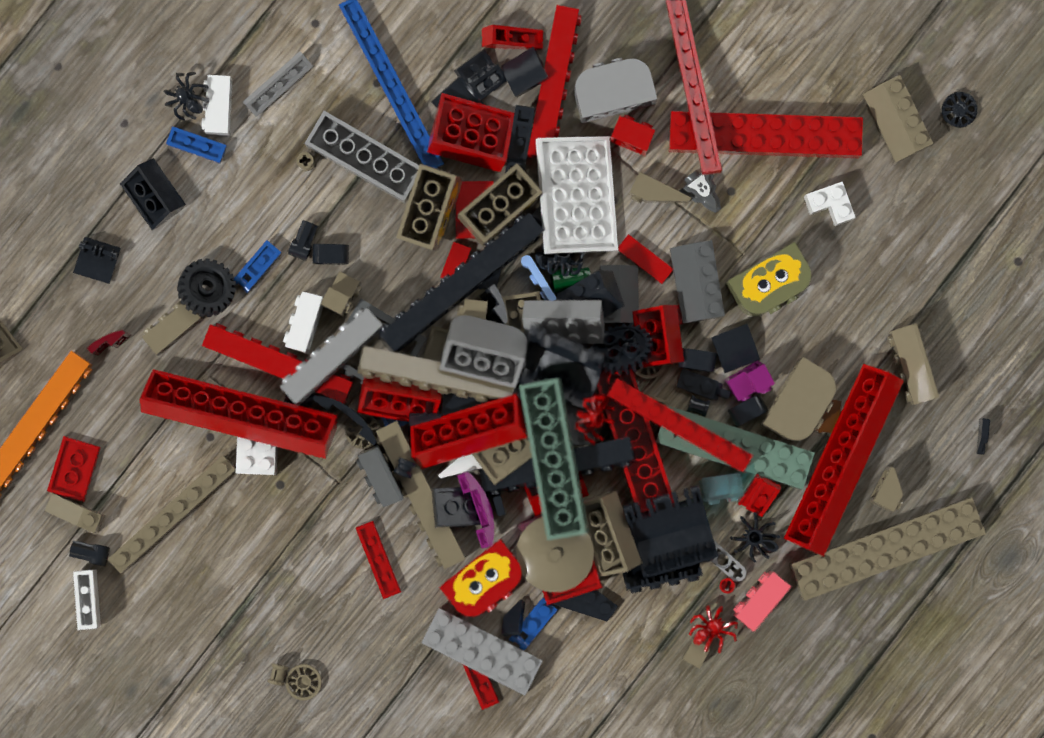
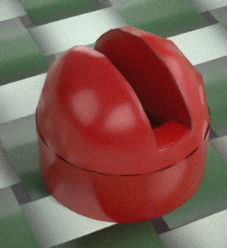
M725 578L721 580L719 587L723 593L730 594L735 590L736 585L732 579ZM728 581H730L731 585L729 587V590L726 591L725 589L728 585Z

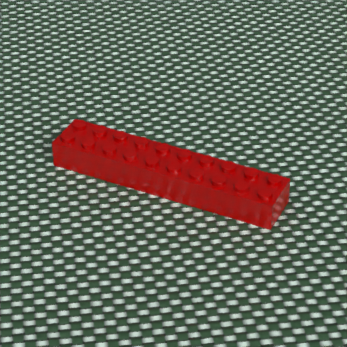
M670 112L669 152L697 153L689 112ZM710 112L718 154L858 159L862 156L863 117Z
M866 364L862 365L784 539L821 556L825 555L904 380L890 372Z
M155 369L152 370L140 396V409L142 413L326 459L337 430V415Z

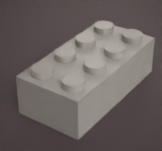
M602 300L524 301L522 319L526 339L531 325L534 324L541 327L540 330L542 328L546 329L550 335L556 333L558 338L563 336L577 342V344L603 343L605 323Z

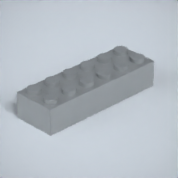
M323 111L304 143L306 147L401 202L406 203L410 196L419 165L328 112Z
M361 308L354 315L355 319L350 324L347 321L339 328L341 332L338 335H331L325 341L326 345L322 349L317 348L310 355L312 358L307 363L305 361L300 363L296 367L297 372L295 374H289L281 381L283 384L280 387L295 404L301 405L380 333L379 329L383 325L368 308L365 310Z
M440 608L421 642L524 696L542 663V660Z

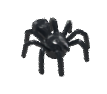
M188 72L186 74V87L179 78V76H184V73H176V80L182 88L177 86V89H175L176 93L171 92V90L163 91L166 95L177 97L175 100L166 102L165 106L172 107L171 104L180 102L174 108V114L183 121L185 118L177 113L182 104L183 113L187 117L196 120L197 117L189 114L186 111V107L189 111L200 114L203 111V107L195 99L205 102L210 101L209 98L196 95L193 90L194 87L209 88L208 85L197 83L192 84L191 87L189 86V76L196 75L195 72Z
M543 243L542 252L535 253L536 261L542 269H548L550 274H555L559 268L564 277H567L570 273L572 275L580 273L585 252H582L579 260L575 262L571 259L574 253L544 254ZM572 265H578L576 271L572 270Z
M754 512V529L741 516V521L747 526L749 531L745 529L747 533L742 534L746 537L731 536L730 540L747 541L746 544L735 549L734 552H741L751 545L749 555L751 560L756 563L757 561L753 555L754 546L766 559H769L770 556L762 550L759 544L766 551L776 552L778 550L777 543L770 539H763V537L779 539L780 536L762 533L766 527L776 525L775 522L766 523L758 530L757 513Z

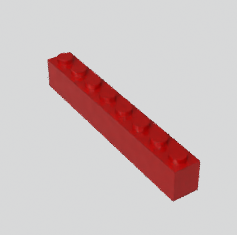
M556 5L544 67L549 79L541 83L527 157L537 158V138H558L560 127L557 126L558 119L562 120L564 108H560L561 101L566 100L567 89H564L565 82H569L571 71H568L569 63L573 64L575 52H571L572 45H576L578 39L575 29L576 26L580 27L582 15H578L579 9Z
M216 323L215 326L210 324L201 345L282 379L289 374H295L297 372L296 367L302 363V361L297 360L298 356L290 352H287L286 355L279 352L280 348L270 344L269 347L261 345L262 341L253 337L251 340L243 338L245 334L236 330L233 333L226 331L227 327ZM340 373V376L332 375L315 392L345 404L354 383L350 381L351 378Z
M619 379L615 380L607 395L612 400L740 472H744L753 456Z

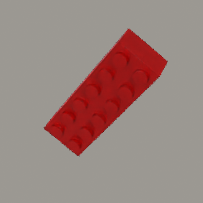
M513 394L444 415L435 420L410 426L411 456L417 465L424 469L527 438L528 432L523 403L517 394Z

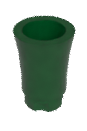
M589 267L581 268L579 274L572 275L570 273L567 277L562 276L561 269H557L555 274H550L554 295L591 275Z

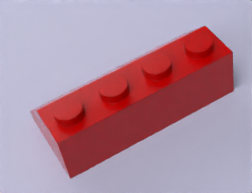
M374 376L373 378L364 377L357 413L409 422V413H437L441 402V393L431 388L430 390H422L419 386L412 384L411 386H403L400 382L393 380L392 382H384L381 378Z

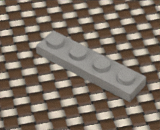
M299 51L244 100L243 103L257 117L313 67L312 64Z

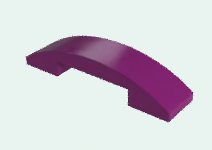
M469 472L457 475L463 494L471 493L482 529L476 530L481 548L492 546L494 540V519L488 498L480 484Z

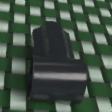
M303 220L296 238L293 239L290 245L288 255L307 261L318 226Z
M74 540L70 547L69 557L86 560L91 564L106 567L110 547L98 544L91 545Z

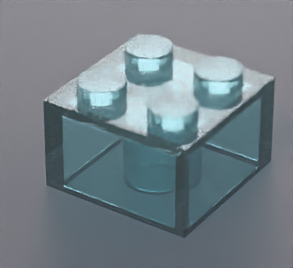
M741 473L699 479L703 502H708V505L721 503L720 499H727V502L739 501L740 496H744Z

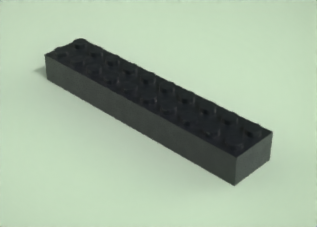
M531 214L519 216L515 220L514 226L511 228L507 226L500 232L499 238L489 240L485 244L483 251L477 250L470 256L468 263L462 262L455 268L456 271L453 275L447 274L443 277L437 288L432 286L425 292L426 295L422 300L416 299L410 304L411 307L407 312L403 310L395 316V321L392 324L388 322L379 329V339L390 352H400L417 338V335L426 331L539 240L544 230Z

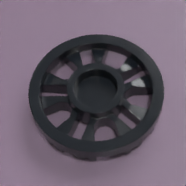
M954 92L943 101L941 112L944 120L949 125L962 128L970 125L975 120L978 107L976 100L970 94ZM961 95L967 97L964 102L960 99ZM949 99L953 101V106L946 104ZM971 100L972 103L967 106L965 103ZM974 106V112L969 111L968 107ZM945 108H952L951 111H945ZM950 113L954 115L951 121L947 118V115ZM966 113L970 114V115L973 116V117H972V118L968 117V116L966 115ZM956 117L959 118L958 124H955ZM965 117L968 122L962 124L961 118Z

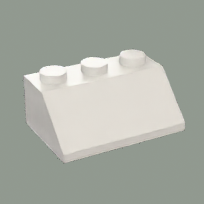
M306 292L297 295L295 301L297 309L295 314H291L289 324H291L290 332L286 331L283 340L286 343L285 347L309 354L323 310L321 305L322 296Z

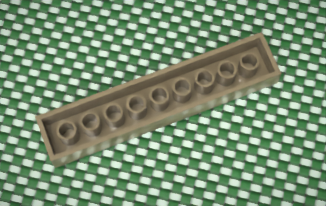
M968 497L827 549L824 556L816 553L789 563L800 596L802 600L806 601L986 533L973 498Z

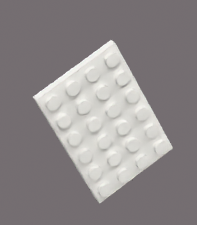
M610 136L537 138L539 189L543 192L540 196L542 229L544 230V254L618 251Z

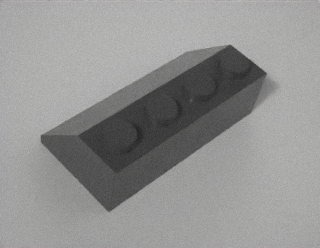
M712 240L670 248L682 324L725 316Z

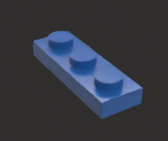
M173 126L166 142L168 146L220 164L227 148L225 144Z

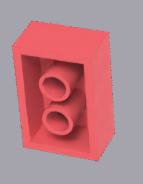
M772 571L764 572L758 578L760 583L756 587L752 586L745 594L747 596L745 601H739L733 609L735 611L733 615L753 632L791 588L790 585Z

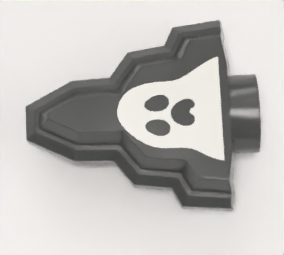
M695 170L684 179L687 184L679 192L691 197L694 203H702L706 209L714 213L721 209L719 197L715 193L716 185L713 181V174L702 175V172L699 174Z

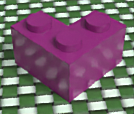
M758 360L725 379L735 399L738 401L742 400V402L751 398L754 392L767 393L772 389L771 386L775 384L765 364Z

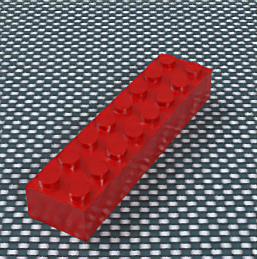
M632 369L629 370L628 375L623 371L621 376H619L618 372L611 375L610 370L607 373H604L603 370L597 385L598 393L605 396L608 395L616 379L639 391ZM608 397L606 406L615 407L614 411L604 409L606 418L614 420L613 424L608 423L613 440L630 437L633 441L636 463H632L631 467L623 468L633 503L638 502L641 512L649 510L646 506V499L650 498L652 507L655 509L653 497L669 493L673 504L672 491L649 420Z

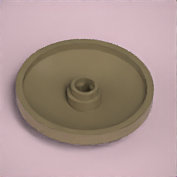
M542 516L532 521L523 530L517 543L516 557L520 564L522 575L533 586L548 592H563L580 584L588 575L593 564L594 549L588 533L547 540Z

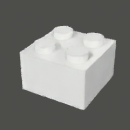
M237 437L236 473L277 475L278 447Z

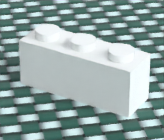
M207 75V80H204V84L208 85L209 88H204V92H206V98H209L210 101H203V111H206L205 118H202V130H205L207 135L230 136L231 76Z
M97 569L75 571L73 575L78 630L100 628Z

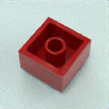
M619 116L610 142L645 156L655 129H652L653 126L646 122H642V124L635 122V118L631 116Z

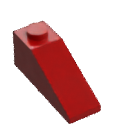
M490 25L482 28V47L530 49L534 46L535 49H543V30L502 25Z

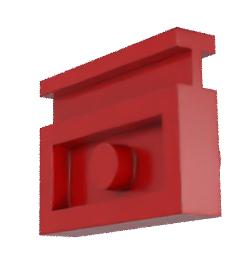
M756 473L738 500V505H743L745 509L753 513L756 512L757 515L763 517L780 492L781 486L765 477H760Z

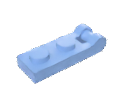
M529 255L523 256L521 265L524 268H528L532 275L529 277L535 286L538 284L542 290L539 292L544 301H556V296L533 259Z

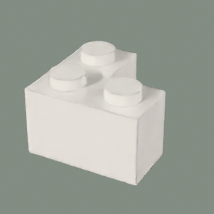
M843 182L804 196L810 215L829 209L834 226L856 218Z

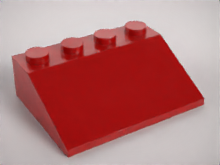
M442 93L427 153L501 172L507 159L514 113Z

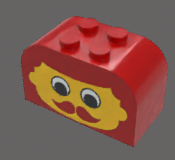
M499 539L439 588L459 613L465 616H477L486 610L488 612L492 611L498 606L497 601L503 598L505 600L513 594L512 589L517 586L521 578V567L513 553L502 539Z

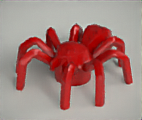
M594 394L591 398H586L583 401V406L588 410L587 413L582 411L576 413L579 418L584 420L577 421L575 428L583 432L584 439L593 445L595 441L588 438L587 433L591 431L594 437L603 441L604 438L595 433V427H601L603 422L614 423V420L604 418V414L601 411L604 409L614 411L615 407L606 406L608 396ZM587 402H590L592 410L586 404ZM583 423H584V426H585L587 429L585 430V429L579 427V424H583Z
M707 605L705 610L707 611L709 621L703 615H694L690 623H693L696 618H701L706 625H695L692 627L689 635L691 636L697 628H704L698 630L695 634L694 644L700 645L704 643L709 636L710 638L704 648V652H708L712 640L718 637L720 639L718 653H721L724 638L720 634L731 635L734 641H737L735 633L723 631V629L734 625V628L737 629L738 622L732 621L723 626L725 621H722V618L718 619L720 612H723V606L717 609L714 619H712L710 606Z

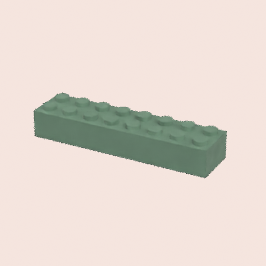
M552 379L520 385L547 540L586 534L589 530L561 379Z
M667 405L670 409L752 454L753 456L744 472L754 475L757 473L760 477L803 490L815 454L814 452ZM659 427L655 440L657 444L729 466L666 429Z

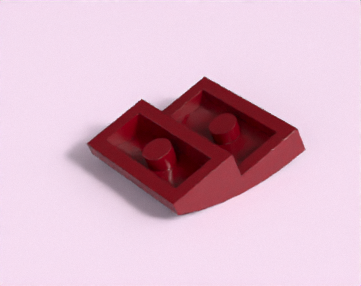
M124 330L107 334L87 347V350L91 354L99 356L109 345L118 348L131 334Z

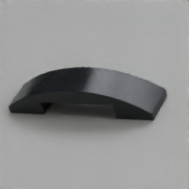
M516 105L505 173L516 164L525 172L535 111L534 107Z
M314 396L312 398L328 411L333 405L363 427L359 432L362 437L371 444L376 445L377 441L369 425L353 409L328 397Z

